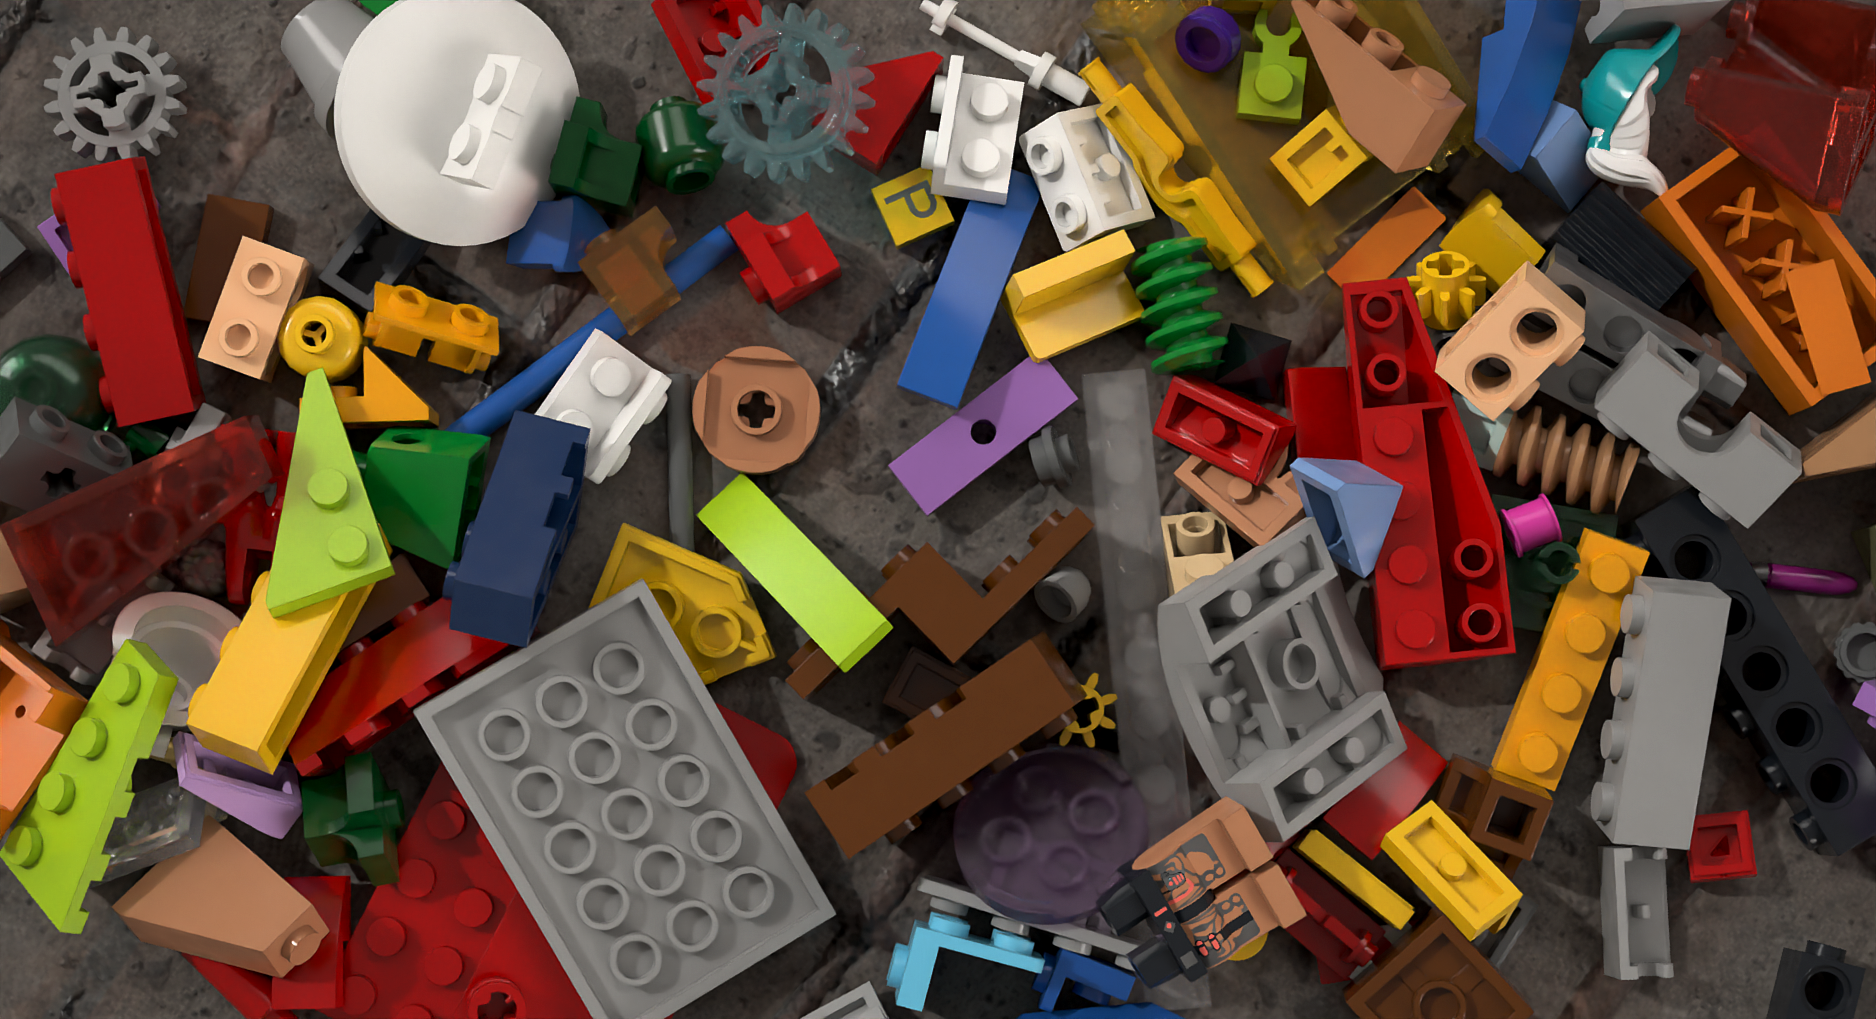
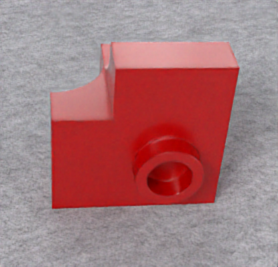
M748 211L725 223L730 237L749 266L739 272L741 278L756 303L760 305L769 300L777 314L842 276L838 260L808 211L782 225L763 224L754 219Z

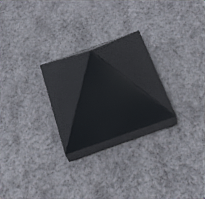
M1231 322L1227 334L1228 344L1224 345L1220 360L1225 362L1218 365L1213 383L1274 401L1292 340Z

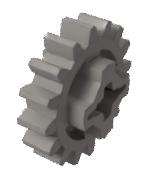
M101 27L94 29V44L90 46L85 45L76 37L70 40L76 55L71 60L55 56L53 62L63 71L61 78L46 79L44 81V87L58 95V100L51 101L44 106L45 112L54 119H64L55 127L54 133L65 142L74 140L71 150L85 159L95 150L96 160L101 164L114 161L116 153H119L122 159L138 157L137 150L143 147L154 156L159 155L161 151L155 139L161 133L165 136L176 138L178 131L169 123L171 115L178 116L187 113V107L173 98V94L180 93L187 88L186 82L179 75L169 74L178 64L168 52L157 55L159 44L148 35H145L137 43L136 35L127 27L119 29L114 41ZM122 58L140 62L146 66L150 74L144 75L141 71L129 73L128 67L123 64ZM121 86L126 92L117 95V106L111 108L106 102L115 99V88ZM150 109H151V112L149 113L148 117H147V118L145 119V121L142 123V121L144 120V118L146 117V115L148 114V112H149ZM88 119L91 122L102 120L104 128L109 132V136L89 131L82 120Z

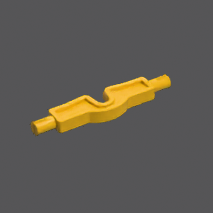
M1097 57L1077 74L1082 77L1102 103L1096 109L1097 116L1132 159L1135 172L1138 174L1144 189L1151 199L1168 216L1181 223L1192 237L1207 238L1208 244L1201 249L1219 271H1224L1230 267L1249 291L1252 298L1266 290L1274 281L1270 279L1250 253L1256 247L1255 240L1235 216L1211 179L1203 177L1185 182L1177 176L1174 164L1182 157L1184 145L1151 108L1132 83L1121 88L1101 62L1100 57Z

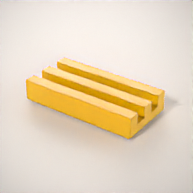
M1305 829L1291 846L1392 928L1401 930L1414 914L1412 910L1414 907L1318 830Z

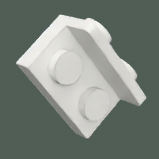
M951 55L948 76L936 75L930 112L942 114L939 132L927 130L924 141L921 168L933 170L930 194L1006 205L1024 82L962 73L964 56Z
M1102 103L1058 112L1019 137L1020 146L1062 249L1066 252L1077 249L1097 237L1113 234L1123 229L1128 230L1140 227L1156 218L1140 178L1135 172L1132 159L1096 114V109Z
M595 328L534 415L591 428L584 476L594 483L600 484L606 476L614 475L624 465L631 450L628 444L641 425L649 424L662 411L667 401L665 391L670 386L672 380L662 372L647 365L604 332Z

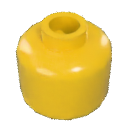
M314 296L300 300L287 310L277 336L280 354L290 368L304 377H307V373L323 368L329 383L346 379L358 370L364 360L363 350L364 346H368V338L362 336L363 323L353 310L335 298Z

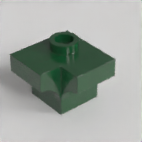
M576 96L570 121L564 120L557 149L551 160L548 183L559 200H562V197L565 195H577L594 209L633 218L645 173L642 164L643 146L620 140L608 132V116L601 102Z
M371 752L345 756L344 766L332 775L301 781L304 839L320 866L326 867L342 863L359 865L364 868L374 887L400 882L396 828L405 827L404 804L399 789H389Z

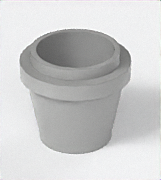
M315 0L303 8L289 23L281 40V50L315 105L314 115L316 121L332 139L336 140L334 103L338 79L351 47L374 17L350 0Z

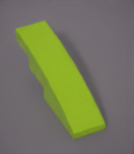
M740 473L696 514L844 673L848 672L894 628L744 473Z

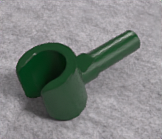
M161 419L141 422L131 427L123 442L125 445L130 446L131 457L139 449L154 461L164 453L174 430Z

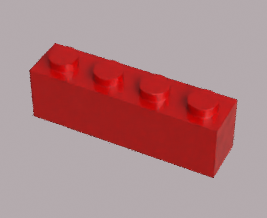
M131 157L55 173L57 187L51 189V203L58 223L61 226H68L73 250L67 252L68 270L75 288H83L89 313L83 315V328L90 349L93 352L99 351L105 376L99 378V392L106 412L108 414L115 413L118 427L196 411L201 407L202 403H206L146 157Z

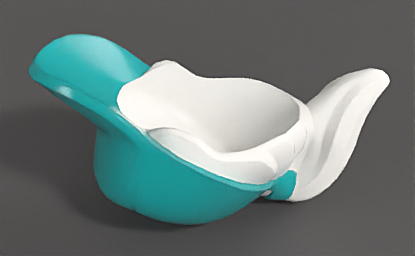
M1673 24L1649 49L1615 48L1606 51L1588 77L1582 79L1579 83V90L1582 92V113L1592 130L1585 154L1589 169L1598 177L1609 182L1647 189L1658 196L1668 191V186L1661 171L1647 159L1650 117L1655 111L1656 101L1654 96L1666 84L1677 62L1678 37L1681 32V28L1677 24Z

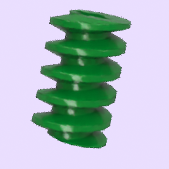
M1205 237L1173 238L1143 246L1135 251L1144 255L1131 263V273L1137 277L1151 278L1136 288V298L1140 301L1156 303L1141 313V323L1161 328L1146 338V347L1150 350L1166 352V354L1154 360L1150 365L1151 372L1155 375L1167 376L1192 372L1225 362L1213 359L1212 353L1228 344L1227 337L1209 335L1207 332L1208 327L1223 319L1222 312L1203 310L1202 308L1203 302L1218 294L1217 287L1203 286L1197 283V278L1212 270L1213 265L1212 262L1192 259V253L1208 244Z

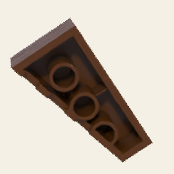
M1043 631L960 686L951 695L946 696L907 722L904 727L854 758L850 764L804 793L847 858L850 859L883 835H885L890 844H893L923 823L917 812L936 800L942 810L974 789L968 778L986 765L995 775L1021 758L1026 752L1020 742L1036 731L1040 730L1047 740L1073 723L1079 717L1072 707L1088 695Z

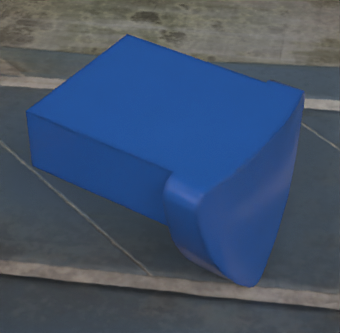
M565 195L561 201L537 202L525 226L510 234L506 264L523 269H554L556 272L585 271L597 266L613 254L617 248V243L602 216L590 204L577 195Z

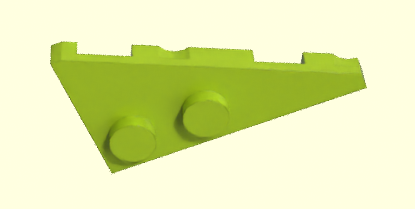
M323 368L307 373L265 600L273 618L396 575L329 380Z

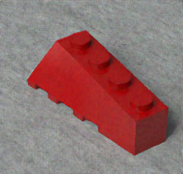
M441 598L429 607L424 601L414 603L391 620L395 630L375 643L370 636L365 637L337 656L342 665L325 676L288 745V750L295 767L302 777L331 775L344 766L345 756L365 752L416 717L413 713L414 709L487 668L492 662L501 660L520 646L449 629L451 601ZM537 626L530 639L541 633Z

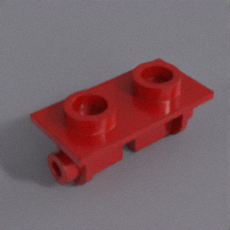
M1287 848L1275 863L1279 865L1307 916L1288 926L1285 930L1346 981L1358 966L1364 967L1373 958L1378 950L1376 944L1386 931Z

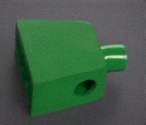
M393 426L389 427L370 445L367 454L353 450L377 522L380 523L390 544L447 569L452 561L459 562L462 559V546L467 528L471 521L476 520L480 508L491 437L480 434Z

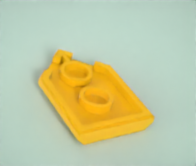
M627 523L622 524L589 608L639 579H644L704 685L777 656L741 572Z

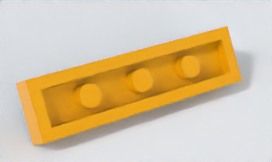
M1584 527L1491 765L1494 770L1552 791L1556 790L1620 630V613L1623 599L1627 594H1632L1635 575H1642L1650 552L1646 549Z

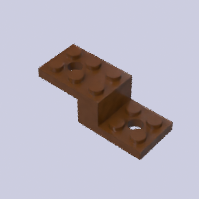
M1078 507L1066 517L1056 509L1029 535L1030 538L1027 542L1034 549L1018 563L1009 555L982 581L983 584L981 586L988 592L984 598L928 542L917 552L909 544L906 545L881 570L882 576L887 581L871 597L863 590H860V592L889 623L900 613L951 667H954L1050 571L1089 535L1095 524ZM810 638L787 661V664L794 672L785 681L803 700L809 702L842 669Z

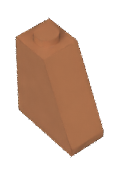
M210 814L111 907L132 934L141 942L283 978L295 965H300L310 959L317 951L321 939L330 932L314 906Z

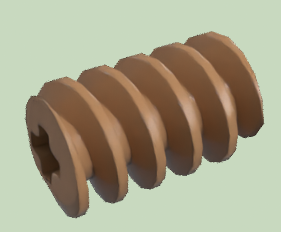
M1535 405L1523 419L1517 417V411L1514 412L1493 465V475L1501 478L1513 464H1516L1518 485L1525 487L1537 473L1542 474L1541 492L1544 495L1550 496L1564 482L1566 483V502L1568 504L1574 505L1587 491L1591 493V513L1598 515L1610 501H1614L1616 514L1640 454V443L1633 441L1619 456L1615 454L1614 434L1607 433L1596 446L1591 445V425L1584 423L1572 437L1566 436V416L1559 414L1547 428L1542 427V407Z

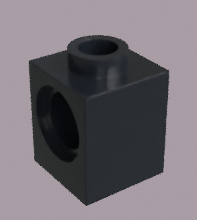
M1808 940L1805 952L1783 947L1766 1019H1854L1866 969L1844 963L1847 950ZM1821 972L1827 980L1828 992L1820 1004L1811 1006L1805 996V986L1812 975Z

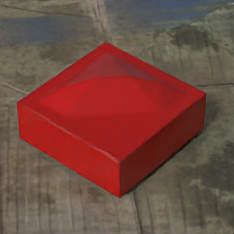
M1748 810L1695 815L1690 849L1686 850L1690 883L1757 876Z

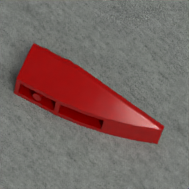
M1407 277L1343 283L1341 287L1346 359L1356 461L1404 486L1375 567L1367 576L1377 668L1380 671L1442 665L1514 654L1516 649L1501 523L1448 384L1435 372L1437 355Z

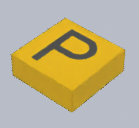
M920 167L871 189V194L897 250L954 225L953 216L942 195L930 194L932 183V170Z

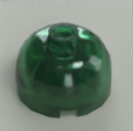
M42 334L21 339L0 355V416L12 399L18 397L36 406H51L65 415L68 420L95 432L98 430L111 432L117 420L115 413L108 414L101 400L99 379L105 376L100 353L97 351L93 352L88 344L77 338L57 334Z

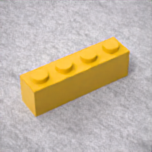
M378 523L390 557L393 550L380 523ZM271 570L263 572L253 587L251 606L239 627H233L228 632L222 643L219 655L220 662L208 684L200 685L191 698L186 724L202 747L273 775L376 582L273 618L265 601Z

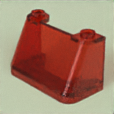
M1746 0L1745 3L1735 1L1726 29V38L1736 40L1734 50L1727 62L1724 58L1711 56L1703 68L1694 66L1688 81L1684 104L1695 107V122L1815 211L1841 216L1876 141V6L1847 0Z

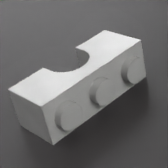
M1648 331L1597 387L1594 408L1599 411L1597 414L1598 419L1605 428L1618 438L1627 440L1631 436L1650 451L1648 453L1650 461L1664 475L1673 480L1683 477L1700 491L1699 498L1702 503L1716 516L1723 520H1729L1733 517L1748 529L1802 474L1801 451L1751 411L1736 427L1721 435H1703L1690 429L1682 420L1680 412L1699 391L1700 371Z

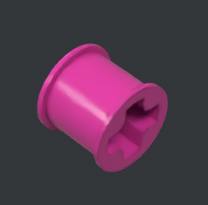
M1543 493L1539 494L1538 499L1507 511L1505 509L1499 511L1507 539L1518 558L1523 557L1524 552L1555 540L1558 543L1563 540L1555 512Z

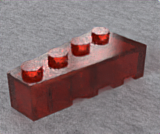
M243 416L0 525V530L55 646L58 647L76 640L282 478L285 472L259 416Z

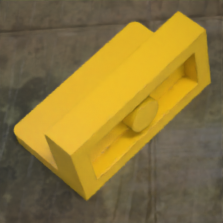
M1124 229L1012 275L1000 300L1033 362H1042L1141 319L1140 316L1144 308L1139 299L1136 298L1135 291L1124 273L1125 267L1135 253V249Z
M1432 800L1386 833L1380 847L1470 942L1486 929L1496 934L1505 927L1523 896L1515 885Z

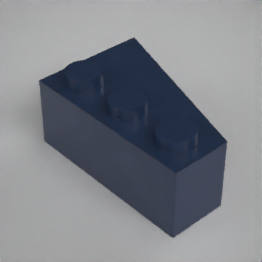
M515 410L492 476L486 487L476 520L471 521L467 528L462 546L461 562L452 561L446 574L442 598L452 602L449 629L527 648L578 527L591 428Z

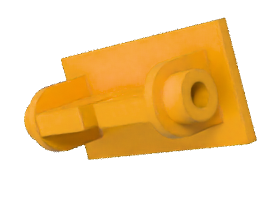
M376 281L374 286V312L369 311L367 313L362 328V336L371 338L373 346L416 357L423 338L433 341L428 352V361L464 371V373L472 374L475 369L485 372L490 363L491 355H498L499 330L497 317L488 315L484 310L474 305H454L428 297L422 291L411 286L398 285L395 287Z

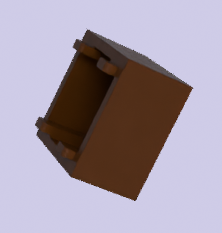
M1436 905L1342 989L1345 1002L1361 1019H1528L1534 1013L1529 1002L1473 941L1470 942Z

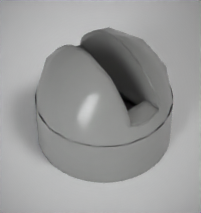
M1059 566L1053 569L1034 589L1035 599L1043 612L1052 619L1062 623L1073 621L1085 609L1091 594L1089 579L1081 570L1071 566Z

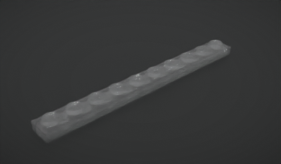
M1145 369L1082 374L1081 376L1113 694H1116L1118 698L1114 701L1130 860H1136L1150 847L1192 819L1183 728L1166 682L1158 640V605L1168 599L1169 594ZM1146 920L1137 924L1138 940L1146 942L1155 936ZM1208 973L1192 983L1180 974L1174 979L1152 989L1143 984L1144 1002H1152L1166 1010L1211 1006Z

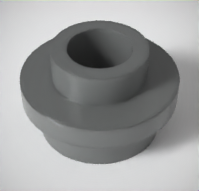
M1053 425L1042 428L1041 436L1029 439L1031 458L1043 487L1058 484L1061 489L1072 486L1071 472L1080 470L1079 458L1072 438L1069 434L1059 436Z

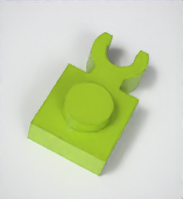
M1260 9L1253 22L1252 35L1261 51L1260 53L1244 51L1242 55L1235 118L1298 125L1302 114L1307 58L1289 56V50L1297 42L1302 32V27L1296 14L1292 13L1288 23V33L1282 36L1273 35L1266 26L1268 10Z

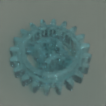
M789 3L784 19L781 21L773 8L769 5H764L761 13L762 24L757 27L752 21L741 15L738 17L739 28L742 32V36L736 40L722 32L718 34L721 45L727 51L724 57L716 55L704 56V62L714 69L717 75L714 79L698 81L696 87L713 96L714 100L702 105L697 111L698 115L706 120L718 121L708 131L706 137L716 145L729 142L723 151L722 158L735 165L746 157L744 173L756 179L767 166L769 179L776 184L782 185L787 176L788 168L791 167L795 177L806 183L810 180V163L813 161L828 173L834 171L833 160L830 156L832 149L836 148L849 156L855 153L845 135L848 131L856 133L868 132L869 127L857 118L855 113L858 109L875 107L876 101L869 95L858 91V88L870 83L875 77L874 73L868 68L853 67L864 57L866 52L858 43H850L843 46L848 39L850 31L840 22L832 25L826 31L828 16L816 8L805 22L803 10L795 3ZM805 47L818 51L822 55L830 70L832 85L820 84L811 78L809 65L803 61ZM771 52L769 60L764 67L754 74L748 75L755 63ZM789 84L796 87L795 96H786L782 104L776 101L777 92H786ZM741 103L753 104L760 109L763 123L769 127L767 142L757 139L752 134L744 120ZM827 110L823 119L811 132L794 140V136L801 135L803 127L809 119L818 114L825 113Z

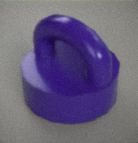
M1210 5L1195 9L1180 22L1176 29L1175 43L1177 51L1183 61L1194 70L1204 73L1217 72L1230 63L1241 49L1242 38L1239 26L1230 14L1218 7Z

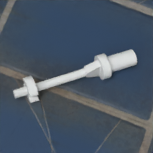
M923 0L919 10L934 17L929 30L941 36L946 28L950 26L1014 62V66L1030 77L1027 85L1039 91L1044 86L1079 107L1085 100L1090 87L1083 79L1056 65L1057 57L1048 52L1039 57L1023 50L1018 51L954 15L957 10L955 8L959 3L955 0H944L940 6L929 0Z

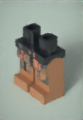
M1227 796L1150 847L1136 860L1131 859L1118 867L1116 871L1121 881L1113 885L1095 901L1104 920L1117 936L1122 935L1143 920H1146L1155 936L1126 955L1139 979L1149 989L1166 983L1180 974L1192 983L1208 973L1207 969L1226 961L1238 952L1240 948L1280 925L1285 929L1307 916L1279 865L1270 860L1273 858V855L1243 805Z

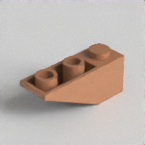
M1292 0L1291 5L1349 135L1395 173L1427 167L1467 105L1450 91L1451 84L1448 79L1438 71L1426 66H1419L1402 52L1404 45L1396 36L1383 29L1373 28L1356 14L1358 7L1352 0Z

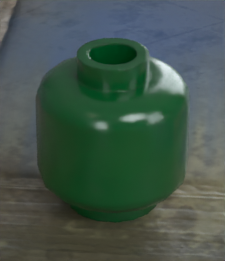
M680 96L665 97L656 101L651 106L650 112L645 114L636 126L635 140L637 144L643 146L642 164L646 176L654 185L667 189L672 194L687 195L705 189L715 180V175L724 164L725 150L714 115L710 113L708 107L704 104L686 101L685 98Z

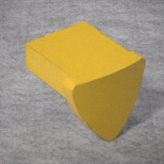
M1483 189L1460 215L1439 247L1443 251L1460 253L1467 257L1469 262L1476 263V276L1486 277V288L1495 294L1527 260L1535 266L1546 250L1501 208L1502 201L1491 190Z

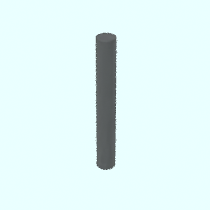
M667 374L666 376L672 380L666 390L669 542L695 552L691 374Z

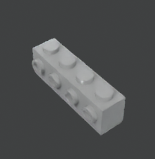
M1635 575L1632 594H1627L1623 599L1620 613L1621 629L1623 633H1626L1622 658L1617 657L1614 660L1610 676L1611 692L1613 696H1616L1612 720L1605 721L1600 739L1601 754L1606 759L1602 782L1595 783L1591 794L1592 818L1614 844L1690 849L1731 598L1711 582Z

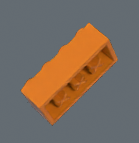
M1762 124L1640 211L1655 230L1697 267L1688 277L1789 416L1812 407L1827 395H1821L1784 272L1834 259L1867 367L1876 361V278Z

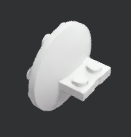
M398 0L384 9L361 32L343 64L334 103V130L342 164L351 183L365 203L380 218L407 235L424 241L451 246L479 245L504 238L525 226L538 201H552L556 196V193L548 183L550 164L557 149L564 120L570 121L576 96L580 97L575 73L564 48L551 29L535 13L516 0Z

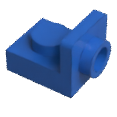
M1059 947L1056 956L1044 953L1043 958L1045 962L1042 973L1035 974L1031 989L1041 993L1037 1002L1038 1007L1049 1013L1054 1008L1065 978L1075 981L1072 992L1108 1006L1111 996L1127 1002L1136 976L1128 969L1091 954L1084 955Z

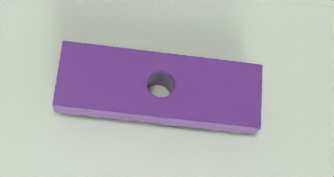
M1029 356L890 463L888 468L928 517L1075 404L1078 398L1048 359L1035 363ZM978 424L991 426L995 432L994 440L985 445L976 443L971 437L973 427Z

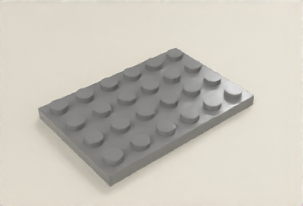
M642 578L528 643L527 648L521 647L413 710V713L593 1019H664L836 915L828 898Z

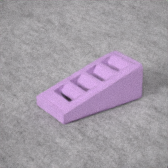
M179 731L174 737L173 747L179 786L271 837L278 839L285 837L303 812L302 795L294 763L280 760L273 775L202 747L197 738L192 734Z

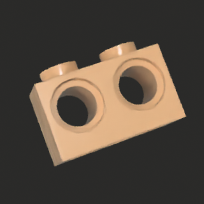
M243 236L198 357L271 383L281 357L277 336L287 310L302 300L315 265L303 257Z
M1527 260L1439 350L1435 372L1489 419L1494 421L1508 407L1514 412L1523 407L1540 386L1537 378L1553 362L1558 367H1561L1578 352L1586 339L1582 335L1585 329L1586 310ZM1542 312L1549 315L1556 324L1546 332L1535 333L1527 330L1520 320L1529 313ZM1485 358H1497L1504 361L1509 366L1510 371L1500 377H1488L1477 369L1476 364Z

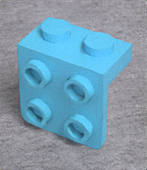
M931 911L929 922L914 920L908 946L900 943L895 944L886 978V986L896 988V1005L922 1012L939 947L1036 973H1042L1045 960L1040 953L1032 951L1034 942L1030 941L1031 938L994 928L991 939L969 934L971 926L968 924L969 921Z

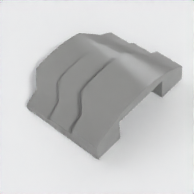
M1315 516L1305 517L1265 545L1254 547L1214 575L1201 576L1158 605L1157 624L1161 660L1168 689L1181 726L1201 767L1221 799L1227 796L1243 805L1265 842H1285L1408 749L1386 693L1383 691V676L1364 644L1352 616L1342 585L1338 563L1331 559Z

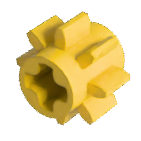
M1453 251L1432 253L1426 256L1422 262L1416 263V276L1407 277L1424 324L1436 330L1458 329L1475 314V306L1485 304L1486 277L1476 276V263L1469 262L1468 258L1460 253Z
M1092 673L1087 678L1085 685H1081L1088 695L1083 700L1092 698L1095 703L1096 710L1087 714L1089 725L1079 728L1075 720L1061 732L1059 745L1065 746L1069 742L1072 733H1081L1084 743L1088 748H1092L1095 746L1093 729L1098 725L1106 729L1115 728L1116 724L1103 715L1104 705L1111 704L1118 698L1116 694L1100 696L1094 690L1099 674Z

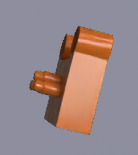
M0 619V840L29 800L42 778L46 775L74 724L78 721L89 702L12 640L9 627L2 619Z

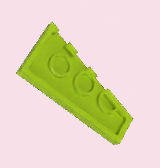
M131 639L124 641L0 851L2 860L59 932L81 934L90 913L81 907L91 880L102 881L111 858L110 854L103 851V847L115 817L126 818L135 795L131 791V774L137 759H149L179 680L151 647L144 642Z

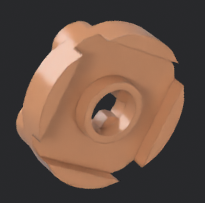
M749 346L730 352L724 356V359L716 362L710 371L707 370L696 387L692 414L695 429L710 455L729 469L749 475L775 473L801 460L817 435L821 418L820 399L817 389L804 368L785 352L764 346ZM753 394H763L765 404L775 407L774 417L764 419L761 428H751L749 418L739 416L740 405L750 404Z

